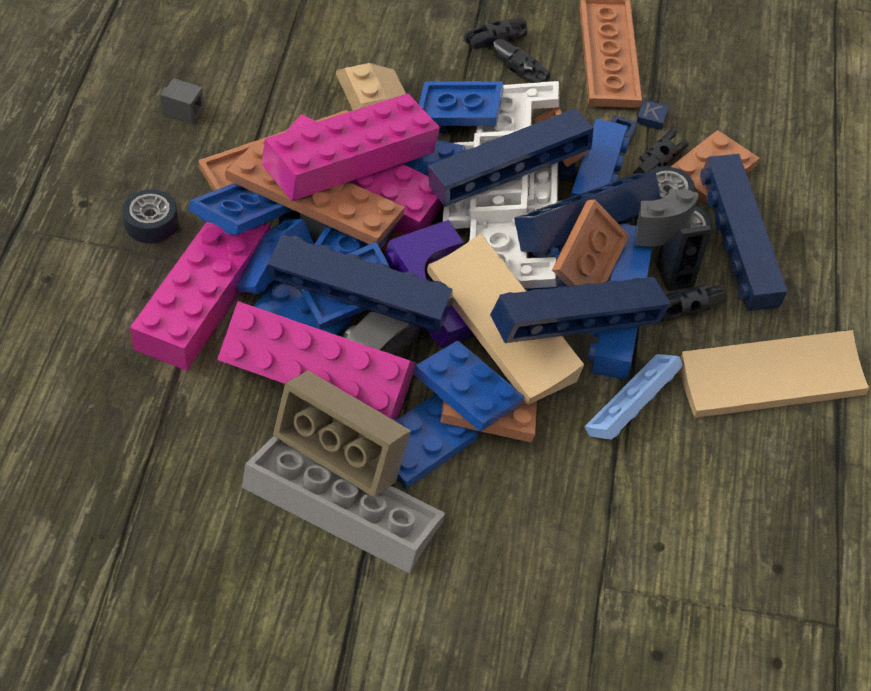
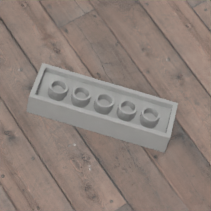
M275 436L245 464L242 488L409 574L425 547L443 523L445 517L444 512L392 486L376 497H373Z

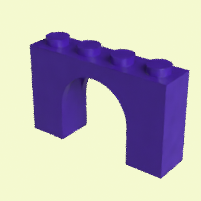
M447 220L389 240L384 257L392 270L402 273L411 272L419 278L427 280L425 271L428 269V265L459 249L463 241L450 221ZM452 305L441 333L428 330L432 339L437 341L441 349L456 341L461 342L475 336Z

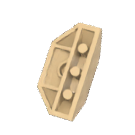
M367 63L336 71L338 80L353 111L406 94L395 71L390 68Z

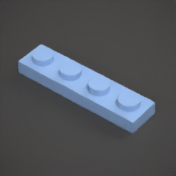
M656 354L585 426L589 437L610 440L616 437L621 429L631 419L635 418L639 411L683 367L680 357Z

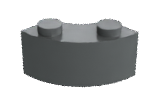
M670 189L668 195L662 199L641 201L635 229V245H664L681 229L691 228L698 193L687 189Z
M371 312L357 326H351L346 331L344 338L393 355L401 348L410 346L421 327Z

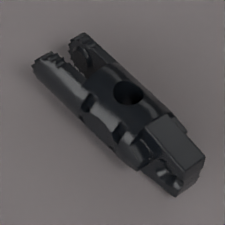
M522 18L486 24L480 28L467 31L463 35V39L466 44L471 45L474 49L490 48L494 46L493 43L497 39L512 42L526 36L527 22Z
M497 39L493 43L497 57L504 62L507 68L530 83L547 82L550 79V73L539 61L521 48L513 46L504 39Z
M672 128L653 147L639 157L642 164L633 174L648 173L652 169L665 167L685 150L689 143L684 140L675 146L671 140L678 131Z
M701 285L667 293L665 295L672 307L667 309L660 322L710 310V307L726 302V291L722 290L719 286Z

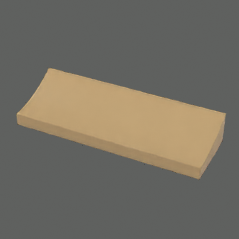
M481 233L456 251L428 265L427 273L433 281L442 282L453 289L452 306L513 387L524 396L523 400L527 405L577 382L584 363L562 336L504 343L490 314L500 294L525 292L526 290Z
M853 330L683 351L680 358L683 367L678 371L694 418L863 396L869 390L859 361Z

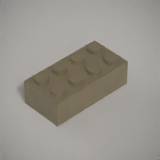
M308 370L285 383L273 436L371 496L376 497L396 483L411 430Z

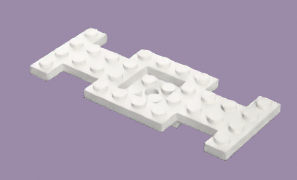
M559 81L503 85L504 92L497 126H477V133L474 135L473 142L454 144L464 145L466 151L531 126L533 109L559 107ZM558 162L530 173V184L529 174L447 207L444 206L443 222L449 220L454 229L470 228V240L481 233L524 288L556 287L557 275L552 271L556 263V257L528 258V252H521L514 217L558 202Z

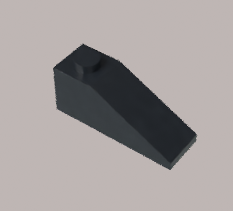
M709 225L681 229L661 247L656 266L667 291L695 286L711 231Z

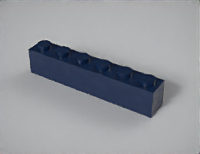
M574 108L428 165L429 187L441 203L447 207L592 149L594 128Z
M740 154L707 157L705 166L700 171V179L708 192V204L710 207H713L715 213L716 228L721 231L723 237V250L725 253H728L731 261V274L736 276L738 282L739 298L744 301L747 311L778 308L781 306L788 291Z
M636 173L514 217L521 252H533L534 256H541L551 253L550 248L564 247L588 200H596L618 224L631 222L632 217H638L641 201L661 199L656 173Z
M281 234L268 263L270 278L438 333H441L453 303V289L442 282H430L419 278L411 272L402 273L392 270L383 263H370L354 254L345 255L336 252L326 245L317 246L307 243L298 236L289 237Z
M655 277L634 278L631 280H613L605 283H587L578 286H561L552 289H534L525 292L500 294L490 316L504 343H513L658 324L671 303Z

